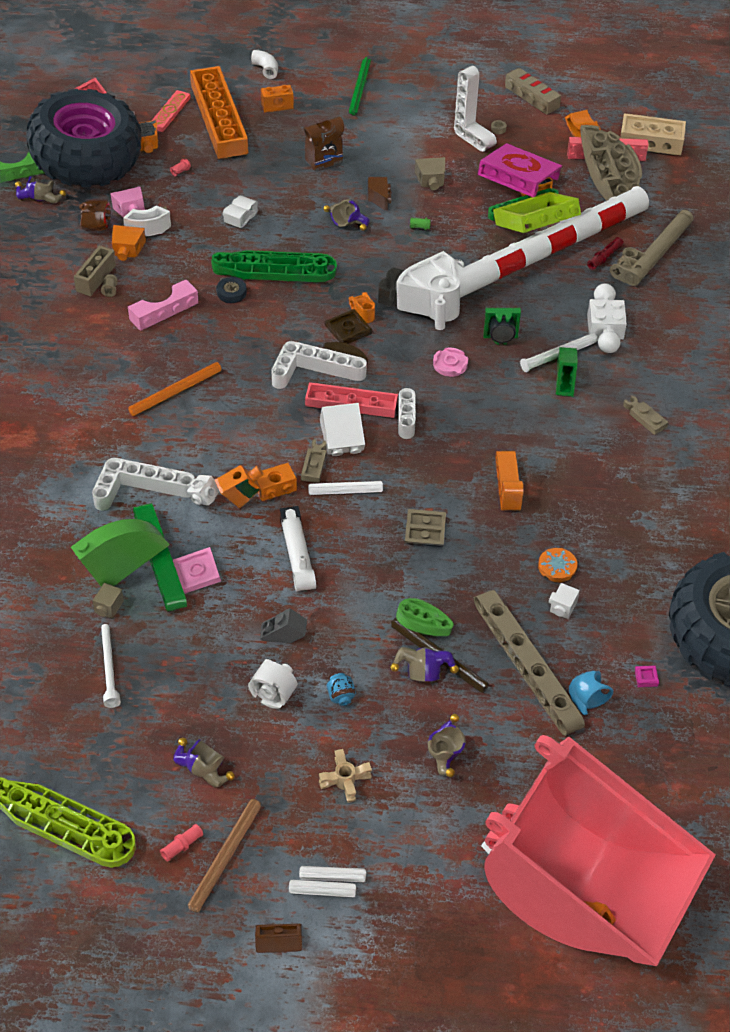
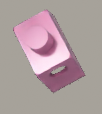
M141 187L110 193L113 209L122 217H125L132 209L145 210Z

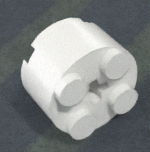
M266 659L252 677L248 687L255 698L258 695L263 699L261 703L278 709L282 705L284 706L298 684L292 674L293 669L289 665H280Z

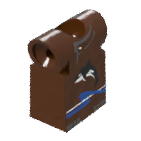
M340 116L303 128L306 135L305 160L314 171L343 162V141L341 135L344 132V122Z

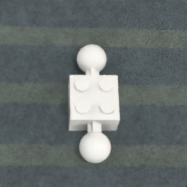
M600 284L594 291V299L589 301L587 313L589 334H596L598 346L603 352L613 353L618 350L621 343L620 339H624L627 325L624 300H614L616 292L611 285Z

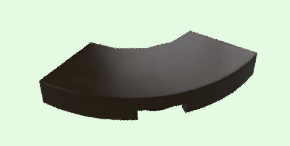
M342 342L323 343L324 349L361 357L368 363L366 355L355 346Z

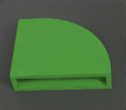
M124 519L108 523L92 531L71 546V549L102 587L104 583L115 586L168 547L169 543L151 523L138 519Z

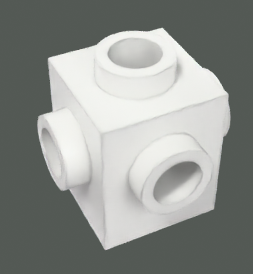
M199 475L186 492L196 505H210L220 491L212 476Z

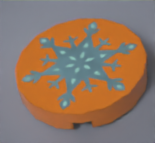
M551 548L544 551L539 557L538 569L542 576L548 577V580L552 582H565L575 575L577 560L568 550Z

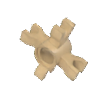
M343 749L335 750L336 770L335 772L319 773L320 787L325 789L336 784L338 788L345 791L347 803L356 801L355 780L371 778L370 772H372L370 763L354 767L353 764L346 762Z

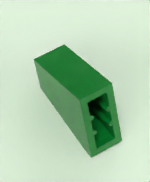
M559 347L556 395L574 397L578 365L577 348Z

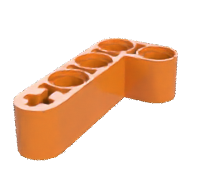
M496 451V471L501 511L521 510L523 482L519 481L516 452Z

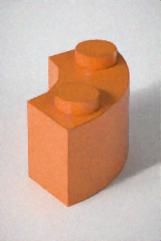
M588 110L570 113L565 117L574 137H581V125L599 126L597 121L591 119Z

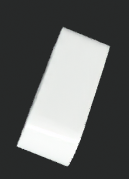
M404 388L399 392L398 433L404 439H410L415 434V392L410 388Z

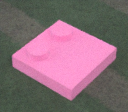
M210 547L173 559L184 594L221 582Z

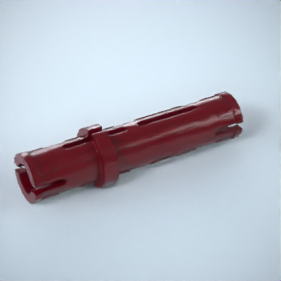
M616 237L604 249L596 252L594 257L587 262L588 268L595 270L597 266L604 264L608 257L624 245L622 238Z

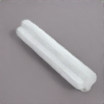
M301 866L299 877L301 880L365 882L366 869Z
M290 880L289 892L293 894L355 897L356 884Z

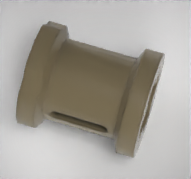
M107 274L103 277L104 285L101 287V293L104 296L112 297L116 294L115 286L118 283L116 276Z

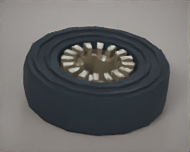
M227 277L218 282L216 292L221 301L237 303L246 297L247 287L242 279Z

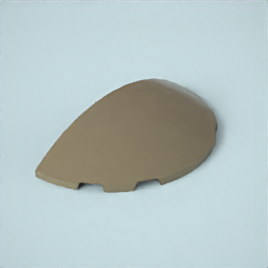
M581 125V140L585 161L590 176L602 197L608 201L611 197L621 195L635 186L640 187L642 169L632 147L629 144L625 145L620 141V136L612 131L605 132L599 130V126Z

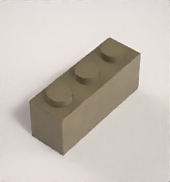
M100 245L74 275L76 292L92 296L103 282V277L109 274L116 266L113 249Z

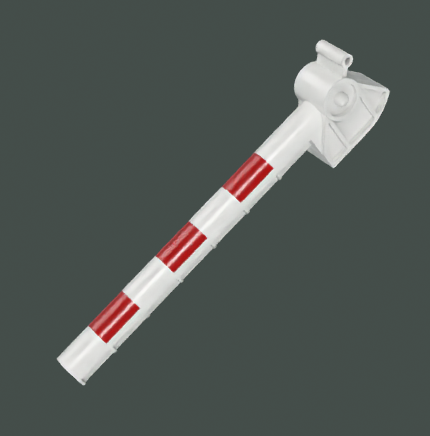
M635 186L621 195L611 197L606 202L586 209L581 215L560 221V223L538 231L526 239L512 243L508 247L491 255H486L482 259L463 268L454 262V258L444 251L410 266L402 272L397 280V309L429 316L435 320V329L443 330L445 329V322L454 320L459 316L461 297L647 210L649 207L648 195L641 187Z

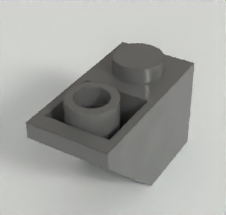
M289 608L262 623L260 640L293 643L305 636L307 619Z

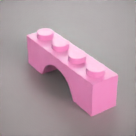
M187 280L181 281L172 286V295L165 301L151 303L141 300L128 306L129 319L140 331L198 304V291Z

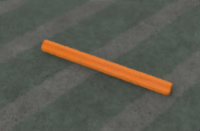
M215 362L129 406V413L132 416H136L219 373L221 365Z

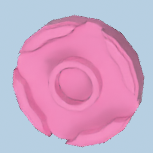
M445 348L441 352L440 350L436 352L433 366L439 374L444 376H459L468 367V357L459 349Z

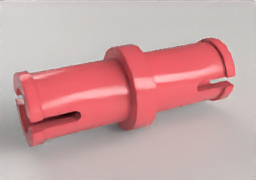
M194 824L183 834L176 835L171 843L160 850L161 856L168 862L181 851H186L189 849L190 844L203 836L202 829L197 824Z

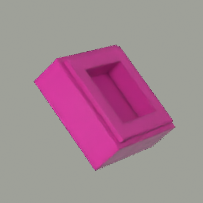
M635 666L634 671L638 687H658L659 679L656 666Z

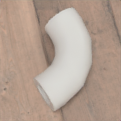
M253 50L251 57L252 65L262 66L263 75L268 79H274L278 73L276 59L267 52Z

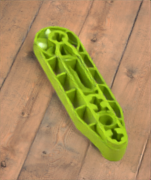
M0 777V809L16 825L102 866L110 868L119 867L133 857L136 850L135 836L132 830L125 824L42 785L11 781ZM33 791L41 792L43 795L41 796ZM52 797V798H54V799H56V800H58V801H60V802H62V803H61V804H58V803H56V802L50 800L49 798ZM68 806H71V807H73V808H75V809H77V810H80L81 812H80V813L75 812V811L69 809ZM14 814L25 818V822L16 818ZM87 814H88V815H90V816H92V817H95V818L99 819L100 821L97 822V821H95V820H93V819H90V818H88V817H86V816H87ZM34 822L45 829L41 830L31 824ZM53 831L64 838L60 839L50 833ZM128 834L131 838L123 843L122 835ZM72 840L82 845L83 847L81 849L69 842ZM124 847L130 849L127 854L123 853Z

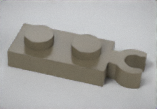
M633 395L630 398V402L626 399L624 400L623 406L630 410L629 414L652 434L656 435L668 427L669 422L644 401L639 403L638 399Z
M313 439L312 448H308L302 469V481L320 482L326 459L325 440H323L322 445H317L316 439Z

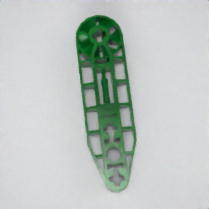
M245 250L233 253L217 252L212 255L211 259L212 269L215 274L230 275L241 279L326 282L334 278L337 273L336 260L332 256L322 253ZM329 265L334 266L332 271L328 270Z

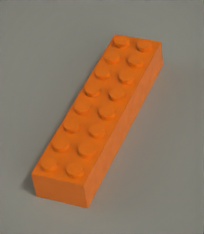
M220 66L190 70L191 87L217 158L249 154L248 138Z

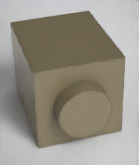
M104 583L93 599L95 613L102 617L106 616L113 619L124 602L122 589Z

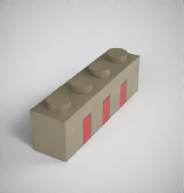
M521 68L506 74L505 87L546 115L560 108L561 95Z

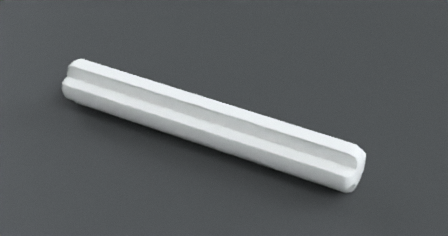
M382 481L309 484L308 490L310 495L382 492L383 483Z

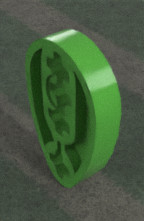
M408 598L399 603L396 618L404 627L432 636H449L451 634L453 622L446 614L433 605L416 598Z

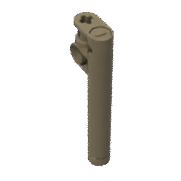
M681 210L644 253L631 247L625 248L617 264H613L610 267L611 275L631 286L638 285L693 222L692 213L688 210Z

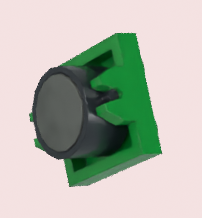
M485 308L483 338H492L496 345H499V343L506 345L513 338H518L521 308Z

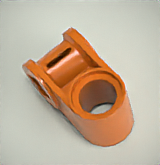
M363 292L362 295L356 297H349L351 309H355L366 323H371L375 320V303L367 292Z

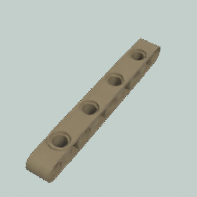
M490 590L474 597V603L478 612L562 735L566 736L584 728L585 723L582 715L496 591Z

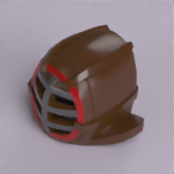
M103 200L85 201L79 205L81 210L80 227L82 229L102 231L108 228L112 216L109 202Z

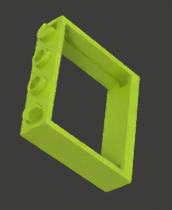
M552 192L493 209L497 226L522 233L581 215L579 198ZM525 224H528L529 228L525 229Z

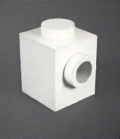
M561 583L557 592H552L550 596V612L569 619L577 604L580 590Z

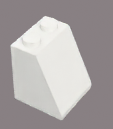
M359 403L322 407L320 423L323 437L326 441L327 455L340 456L346 452L357 454L363 451L365 440Z

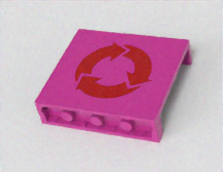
M506 143L480 161L478 175L528 196L535 197L538 186L548 177L555 180L559 179L562 165Z

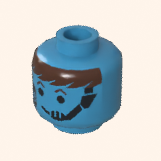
M338 673L330 677L326 687L331 702L339 703L340 706L350 704L351 699L356 695L352 678L344 673Z

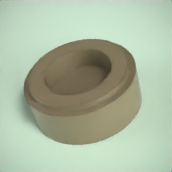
M496 120L492 122L491 131L493 133L503 134L506 132L507 124L504 121Z

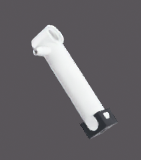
M299 506L280 508V523L282 531H284L295 590L298 592L316 589L315 574L310 563Z

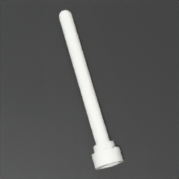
M103 624L101 629L107 691L103 695L105 707L115 708L120 705L121 701L120 694L115 690L110 627L108 624Z

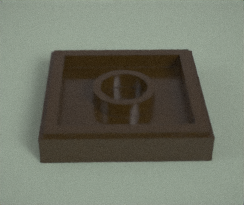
M355 309L325 321L326 328L342 343L349 344L372 334V328Z

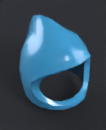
M589 671L578 675L572 680L569 685V694L583 715H587V709L596 708L606 703L612 697L613 689L610 686L601 684L600 671ZM601 689H609L608 694H603Z

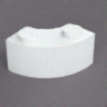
M154 206L148 210L132 209L123 218L124 226L145 228V236L162 234L171 227L170 211L159 206Z

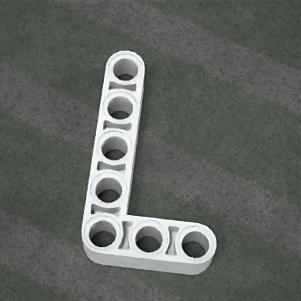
M470 66L458 74L454 130L459 137L483 152L494 146L497 140L493 133L475 122L479 71L475 66Z
M289 341L284 344L272 368V385L277 389L285 388L296 366L354 381H362L366 378L367 362L361 357Z
M111 458L105 463L93 489L94 505L96 509L101 511L109 509L121 484L188 498L190 495L186 491L195 478L191 473L120 458Z

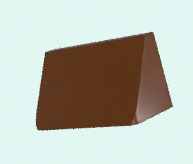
M302 924L255 925L256 952L302 951Z

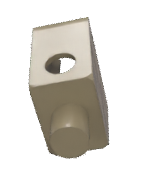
M445 157L415 159V174L422 187H430L431 190H437L439 186L444 185Z

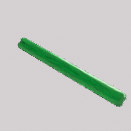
M368 57L362 60L350 104L349 114H352V116L358 113L371 64V59H368Z

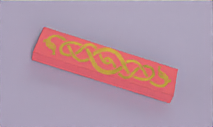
M176 90L157 113L153 120L157 121L158 131L164 132L190 100L191 96L189 93Z

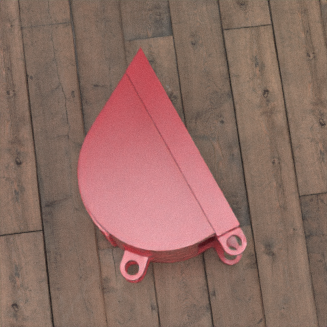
M540 736L534 746L536 751L548 761L520 805L507 804L502 814L491 812L485 821L486 826L491 830L485 838V843L492 850L485 860L484 869L491 888L516 916L553 940L577 949L628 957L634 963L657 966L716 854L572 738L567 737L558 743L549 736ZM583 901L606 904L616 919L614 924L611 925Z

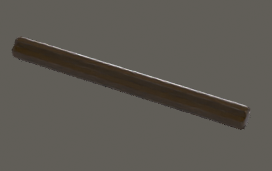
M396 617L391 621L392 628L418 647H427L434 651H444L421 633L401 625ZM454 658L455 665L459 668V671L455 674L479 692L484 693L488 689L489 683ZM444 663L443 665L450 670L448 663Z

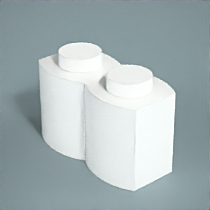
M241 195L233 200L232 204L224 209V222L243 228L249 219H252L258 212V201Z

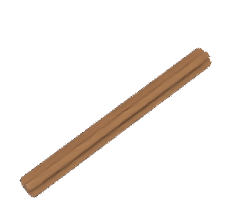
M255 799L249 801L189 901L188 908L191 911L197 913L202 908L260 810L261 803Z

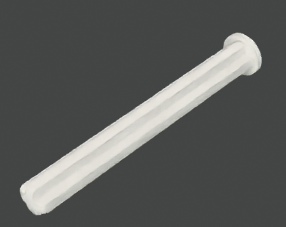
M591 333L559 347L577 348L579 350L596 343L598 337L595 333ZM559 347L528 359H521L520 364L523 371L529 372L534 367L557 359Z

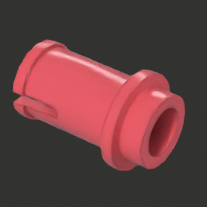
M182 159L180 163L170 167V172L176 177L183 171H188L191 164L187 159Z

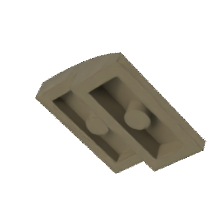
M408 509L405 543L443 546L446 512Z

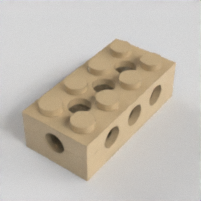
M624 113L620 139H648L647 151L681 155L686 121Z

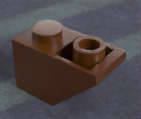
M368 177V200L383 210H388V204H391V194H388L391 193V183H388L387 177Z

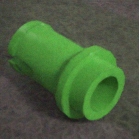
M411 217L410 228L430 229L431 219L427 217L425 219Z

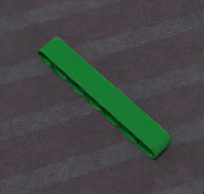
M152 503L133 507L135 519L151 523L164 537ZM166 547L149 561L166 610L170 612L187 607V602L169 549Z

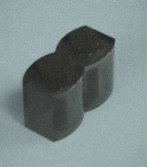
M393 267L387 272L386 278L382 279L379 283L378 303L386 306H391L395 303L397 299V280L404 270Z

